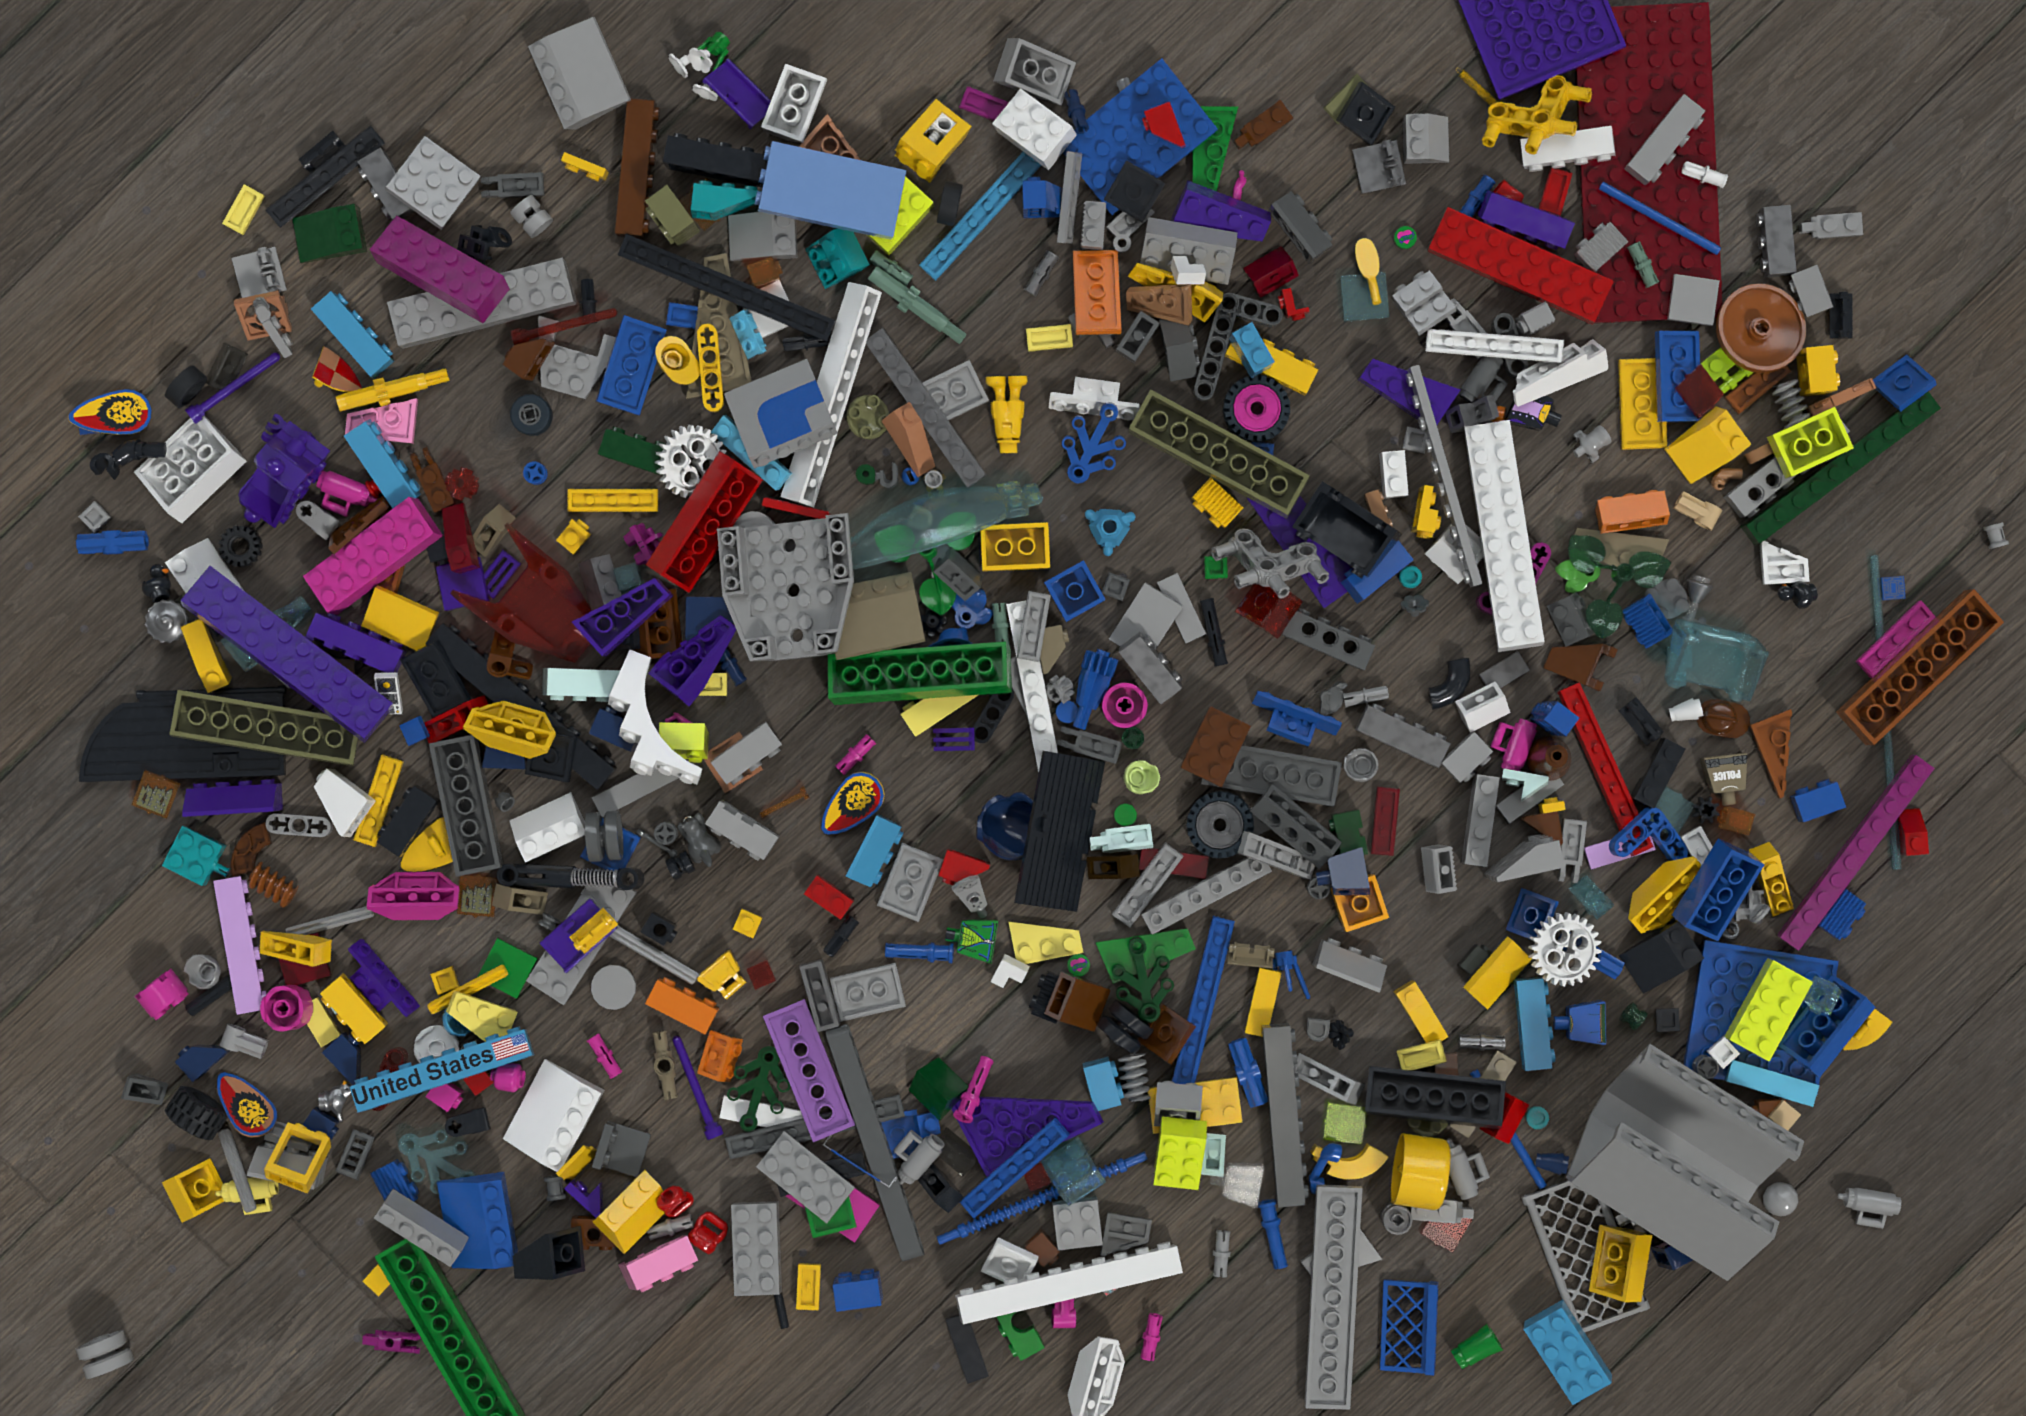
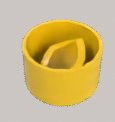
M1401 1133L1396 1146L1392 1169V1204L1428 1210H1437L1442 1206L1448 1187L1451 1160L1450 1146L1446 1140Z

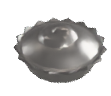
M162 599L160 602H155L152 607L148 608V613L145 615L147 633L152 635L154 640H159L161 643H171L174 640H179L180 636L183 635L181 626L186 625L188 621L185 609L181 607L180 603H175L173 600L166 601Z

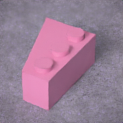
M682 1235L646 1254L638 1255V1258L626 1264L623 1262L618 1265L628 1288L632 1290L640 1289L641 1292L652 1288V1283L658 1280L664 1282L674 1277L673 1273L678 1270L684 1272L693 1268V1263L698 1261L688 1236Z

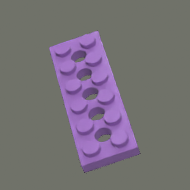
M803 999L763 1016L812 1141L816 1142L855 1126L856 1124L819 1032H817L806 1000ZM790 1022H795L799 1026V1031L795 1035H789L786 1031V1027ZM799 1043H804L807 1046V1053L804 1056H798L795 1053V1046ZM807 1064H812L816 1069L812 1077H806L803 1073V1068ZM815 1085H820L824 1089V1094L821 1098H815L811 1093ZM824 1106H829L832 1109V1116L829 1119H823L820 1116V1109Z

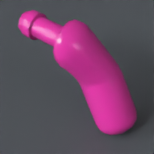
M1243 170L1239 171V177L1233 187V198L1240 201L1242 199V188L1247 181Z
M676 712L673 713V716L665 719L666 723H670L675 719L679 723H693Z

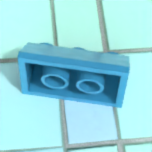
M879 814L876 815L846 877L869 887H872L873 883L878 885L883 875L880 869L883 863L888 865L893 855V852L890 851L893 843L898 845L903 836V832L900 831L902 826Z

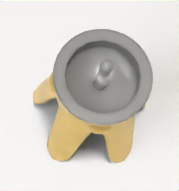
M932 469L923 476L922 480L925 481L928 492H931L933 488L939 491L943 490L942 483L946 479L944 474H940L936 469Z

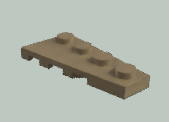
M1576 528L1568 550L1571 548L1582 549L1587 552L1591 559L1653 582L1669 539L1614 532L1600 534L1598 530Z

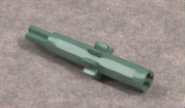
M878 266L868 277L869 281L899 302L897 308L902 312L906 313L909 309L939 332L942 331L958 344L966 337L967 334L952 324L949 318L920 298L918 295L921 291L913 285L908 289Z

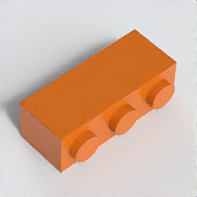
M1650 490L1643 494L1628 493L1622 497L1615 498L1606 496L1597 500L1595 508L1600 534L1666 525L1670 517L1665 490Z
M664 977V979L659 978L645 1004L706 1034L719 1011V1008L716 1007L717 1003L706 997L703 1000L696 997V992L684 987L682 990L676 987V982L667 977Z

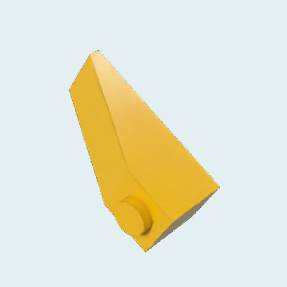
M197 619L181 626L195 667L207 692L210 693L228 685L232 677L205 623Z
M261 931L260 954L314 967L331 962L332 940L313 935Z
M1411 980L1393 991L1425 1043L1440 1039L1443 1041L1448 1038L1447 1033L1415 981Z

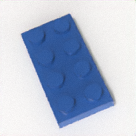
M625 315L622 316L596 402L640 416L657 362L655 349L658 342L665 337L666 329Z
M1656 331L1657 421L1698 422L1702 418L1699 331Z

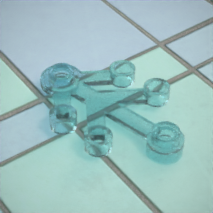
M440 1129L435 1134L418 1137L413 1133L403 1135L399 1140L398 1147L401 1153L409 1158L412 1170L411 1179L414 1182H421L426 1176L425 1171L420 1168L419 1155L426 1161L431 1180L430 1189L433 1193L439 1194L438 1190L434 1188V1184L437 1181H441L437 1167L456 1178H462L465 1175L476 1176L474 1171H463L442 1158L454 1154H464L468 1149L465 1141H458L452 1146L432 1151L423 1147L434 1142L439 1144L446 1142L448 1139L446 1130ZM440 1132L445 1135V1139L439 1140L437 1134ZM407 1141H413L414 1147L408 1148ZM458 1144L464 1146L463 1152L457 1150ZM416 1171L421 1172V1179H417L414 1174Z

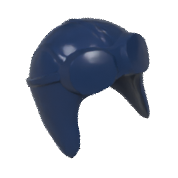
M1015 792L1007 797L1000 794L994 796L982 807V812L977 818V840L984 843L986 848L999 858L1012 861L1022 860L1033 800L1023 792Z

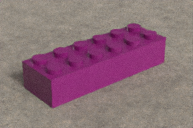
M397 215L370 248L375 261L379 265L481 323L486 321L510 290L503 275Z

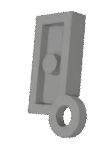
M1150 209L1143 222L1122 212L1106 227L1115 237L1113 247L1116 251L1123 253L1129 250L1131 246L1129 237L1148 220V217L1155 213L1152 209ZM1120 239H1124L1126 241L1125 247L1118 246V241Z

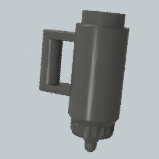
M1482 356L1461 386L1459 396L1467 402L1473 403L1485 397V391L1493 379H1495L1498 383L1490 395H1494L1496 402L1508 385L1506 381L1497 375L1504 360L1497 357Z

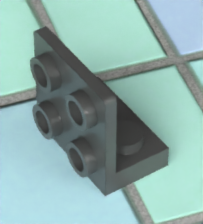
M611 1121L606 1122L592 1167L599 1170L605 1167L637 1177L651 1134Z

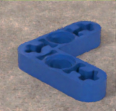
M1647 807L1643 809L1609 843V850L1614 856L1626 857L1651 835L1668 860L1682 859L1688 855L1685 843L1663 812L1658 808ZM1651 813H1652V814H1655V815L1653 816V819H1654L1653 822H1652V821H1649V820L1651 819V815H1650ZM1635 826L1640 828V835L1637 838H1634L1632 835ZM1666 828L1668 831V838L1662 841L1660 838V833L1663 829ZM1619 842L1624 843L1621 846L1623 849L1622 851L1618 850L1620 848ZM1673 847L1679 848L1677 850L1678 856L1674 855L1676 851Z

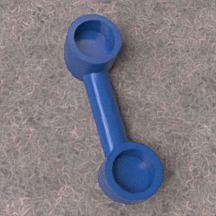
M1330 1143L1321 1151L1320 1157L1312 1173L1309 1175V1187L1312 1194L1316 1195V1185H1324L1325 1183L1324 1178L1320 1177L1327 1162L1337 1163L1340 1160L1342 1154L1341 1145Z

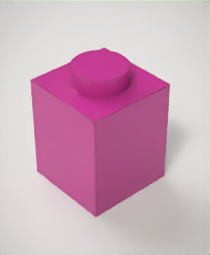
M449 1083L430 1089L425 1097L446 1112H449L452 1108L456 1110L463 1101L461 1095L464 1091L455 1084Z

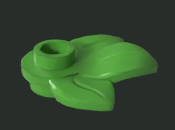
M1571 548L1569 551L1570 560L1559 563L1555 567V571L1562 578L1568 580L1565 585V591L1575 593L1584 590L1588 582L1597 580L1601 569L1596 561L1589 559L1586 551L1579 548ZM1591 567L1594 572L1591 575H1587L1585 573L1586 568Z

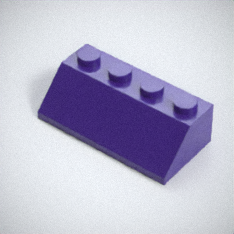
M275 779L261 780L259 785H252V780L238 781V786H230V782H217L216 787L208 788L207 783L193 784V788L186 789L182 817L283 810L282 783L275 784Z

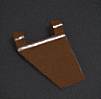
M1605 644L1552 647L1543 668L1600 692L1604 682L1591 677L1601 653L1614 658L1618 649Z

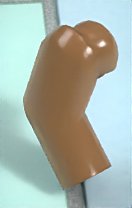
M1721 468L1712 477V487L1716 490H1722L1730 479L1742 480L1743 470L1741 468Z

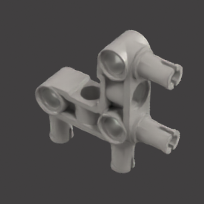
M1239 529L1235 532V536L1231 537L1227 543L1212 547L1211 553L1215 561L1233 555L1247 570L1234 576V583L1238 589L1256 583L1261 586L1271 587L1279 598H1284L1290 592V588L1284 581L1308 572L1319 584H1323L1329 579V573L1323 568L1320 557L1316 554V546L1310 542L1293 545L1289 549L1275 554L1267 552L1262 546L1261 540L1253 531Z

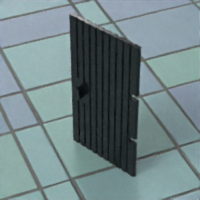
M1048 751L1042 752L1014 903L1077 912L1087 862L1081 860L1082 854H1088L1089 840L1092 836L1096 810H1092L1091 805L1092 803L1098 804L1105 767L1104 761Z

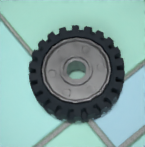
M1217 791L1204 795L1195 802L1187 817L1188 836L1192 844L1200 852L1213 858H1228L1238 854L1243 832L1253 833L1254 818L1250 808L1240 797L1229 792ZM1218 818L1226 822L1224 831H1218L1215 828V821Z

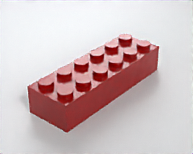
M719 451L646 563V566L690 593L719 548L717 529L733 527L763 479Z

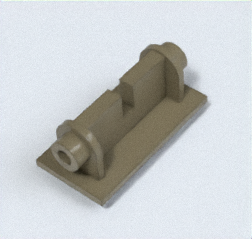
M1234 942V944H1229L1227 964L1273 968L1275 949L1270 948V945H1254V948H1250V944Z

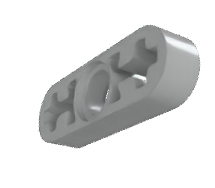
M275 813L266 819V828L273 834L325 837L333 830L332 821L322 816ZM276 817H278L280 822H288L289 831H286L287 826H279L276 830V827L271 822L275 821ZM296 819H302L305 822V829L301 832L296 831L293 827ZM322 820L323 824L327 825V829L323 830L322 833L317 828H311L312 833H309L311 824H320Z

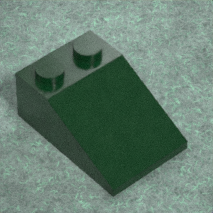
M356 204L332 207L293 218L300 263L367 252L361 212Z

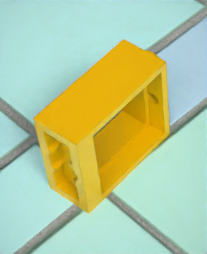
M288 1122L264 1168L265 1177L308 1194L331 1148L330 1138L321 1131L313 1132L302 1124L295 1123L294 1125ZM291 1135L319 1145L305 1175L277 1165Z

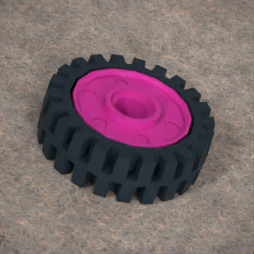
M1256 375L1253 378L1247 376L1237 381L1227 392L1223 404L1224 420L1230 431L1241 439L1249 442H1264L1277 436L1286 426L1290 415V401L1286 391L1274 379L1263 375ZM1253 403H1258L1262 406L1263 411L1261 414L1256 415L1252 413L1250 407Z

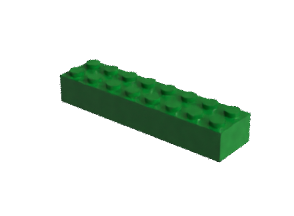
M1007 642L883 650L840 660L836 659L835 654H828V698L834 705L1012 693L1011 649Z

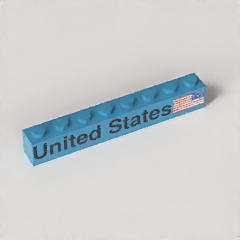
M520 1026L507 1030L508 1035L499 1037L498 1034L485 1037L486 1042L481 1044L473 1041L464 1044V1049L455 1051V1048L442 1051V1056L435 1059L433 1055L421 1058V1063L414 1066L409 1062L398 1066L399 1070L390 1073L389 1069L376 1073L377 1078L368 1080V1077L354 1080L355 1085L350 1086L357 1113L534 1056L527 1029L521 1030Z

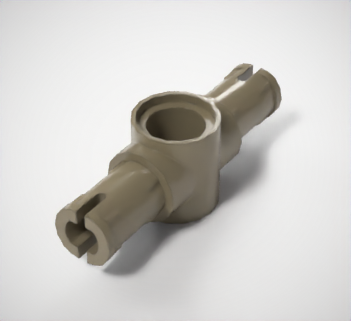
M667 1030L661 1031L660 1035L659 1031L652 1033L656 1053H654V1070L658 1074V1080H661L663 1100H668L670 1095L671 1099L678 1097L674 1080L676 1077V1060L672 1055V1050H669ZM660 1060H668L671 1064L670 1070H662L659 1066Z

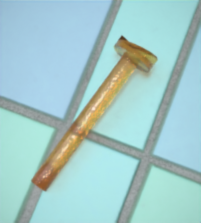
M801 787V792L760 812L761 817L802 797L805 800L810 798L806 793L805 787Z

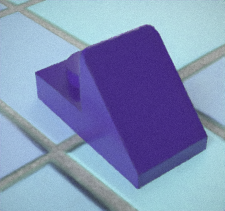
M573 1179L564 1188L595 1218L603 1212L602 1181L590 1194L587 1192L588 1188L579 1180L576 1182Z

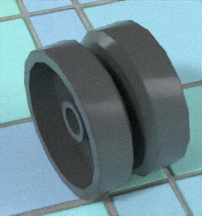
M619 810L607 811L604 815V825L599 812L586 813L585 843L589 862L602 861L605 850L610 861L623 859V828Z

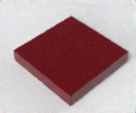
M320 932L310 934L313 936L321 937ZM278 958L286 985H299L332 975L328 963L312 967Z

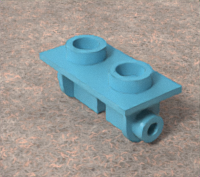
M742 310L729 318L747 359L766 352V344L760 332H754L757 329V325L752 317V313H749L748 310Z

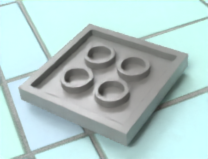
M424 136L386 186L385 190L442 230L481 176Z

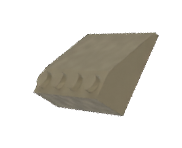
M911 572L853 584L838 652H835L837 660L926 642Z

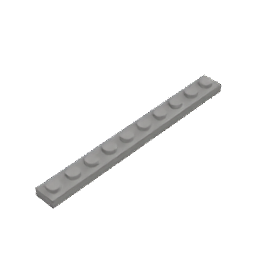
M1412 366L1407 370L1408 374H1405L1408 386L1413 388L1412 402L1414 408L1419 409L1421 416L1418 418L1421 431L1425 430L1426 433L1425 447L1427 452L1432 454L1431 468L1434 475L1437 474L1440 483H1437V488L1440 496H1444L1446 505H1443L1445 516L1450 518L1452 523L1450 533L1452 539H1456L1458 544L1456 549L1459 562L1463 561L1465 568L1462 571L1463 578L1466 584L1469 583L1470 587L1482 584L1420 366Z

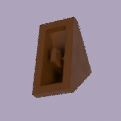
M1558 811L1525 815L1520 819L1540 834L1548 835V837L1552 836V839L1559 840L1560 846L1563 844Z

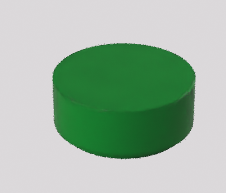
M1120 804L1114 811L1116 822L1122 826H1129L1136 820V810L1130 804Z

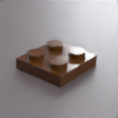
M1161 1003L1159 1006V1018L1154 1022L1148 1023L1154 1029L1153 1033L1148 1039L1139 1037L1138 1040L1142 1045L1172 1065L1196 1026Z

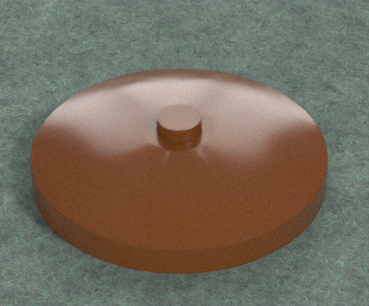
M1750 284L1739 288L1723 302L1717 314L1716 334L1722 350L1736 365L1751 372L1769 373L1784 368L1798 356L1806 338V322L1803 312L1798 308L1797 302L1788 293L1768 284Z

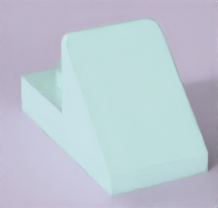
M1504 769L1502 780L1506 781V785L1514 787L1524 784L1521 802H1523L1548 785L1549 777Z
M1207 1133L1201 1170L1202 1175L1223 1177L1226 1135Z

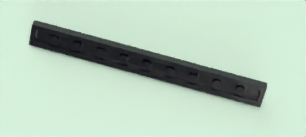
M628 234L625 235L618 252V256L825 342L828 341L836 322L829 317Z

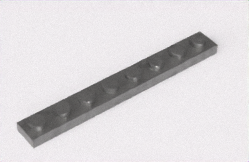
M881 328L870 336L866 341L867 346L907 403H911L922 420L924 427L967 488H970L984 478L987 474L886 331Z

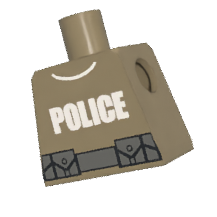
M1747 753L1700 758L1709 792L1721 793L1722 806L1736 804L1735 791L1746 789Z

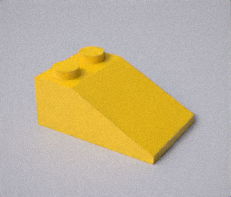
M1716 406L1664 450L1689 484H1692L1736 458L1751 443L1728 411Z

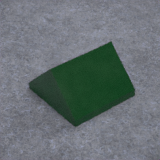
M938 1057L916 1071L909 1091L941 1121L960 1100L961 1095L967 1091L968 1085Z

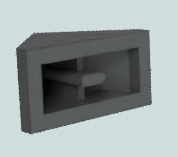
M135 1073L127 1077L121 1098L162 1105L168 1083Z

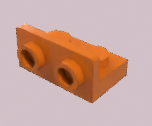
M710 1030L697 1074L718 1082H730L734 1076L738 1056L742 1051L743 1039Z

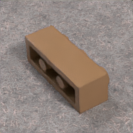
M1378 489L1364 494L1369 512L1390 526H1393L1391 519L1387 517V506L1383 505L1382 502L1384 500L1382 492H1379Z

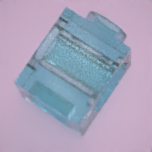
M1814 976L1813 983L1803 1001L1809 1006L1808 1009L1819 1015L1822 1012L1831 1015L1842 991L1835 983Z

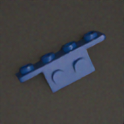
M1257 691L1252 702L1256 706L1272 711L1266 731L1305 746L1310 745L1315 728L1336 735L1342 725L1341 722L1331 716H1324L1316 713L1313 709L1297 706L1292 701L1279 699L1269 692Z

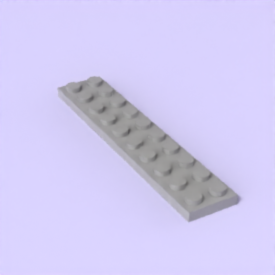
M1316 1185L1305 1408L1350 1410L1362 1206L1361 1186Z

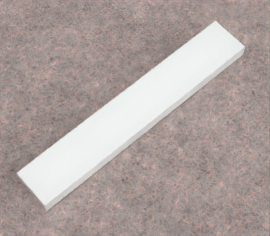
M1429 329L1427 330L1425 351L1562 363L1564 340Z

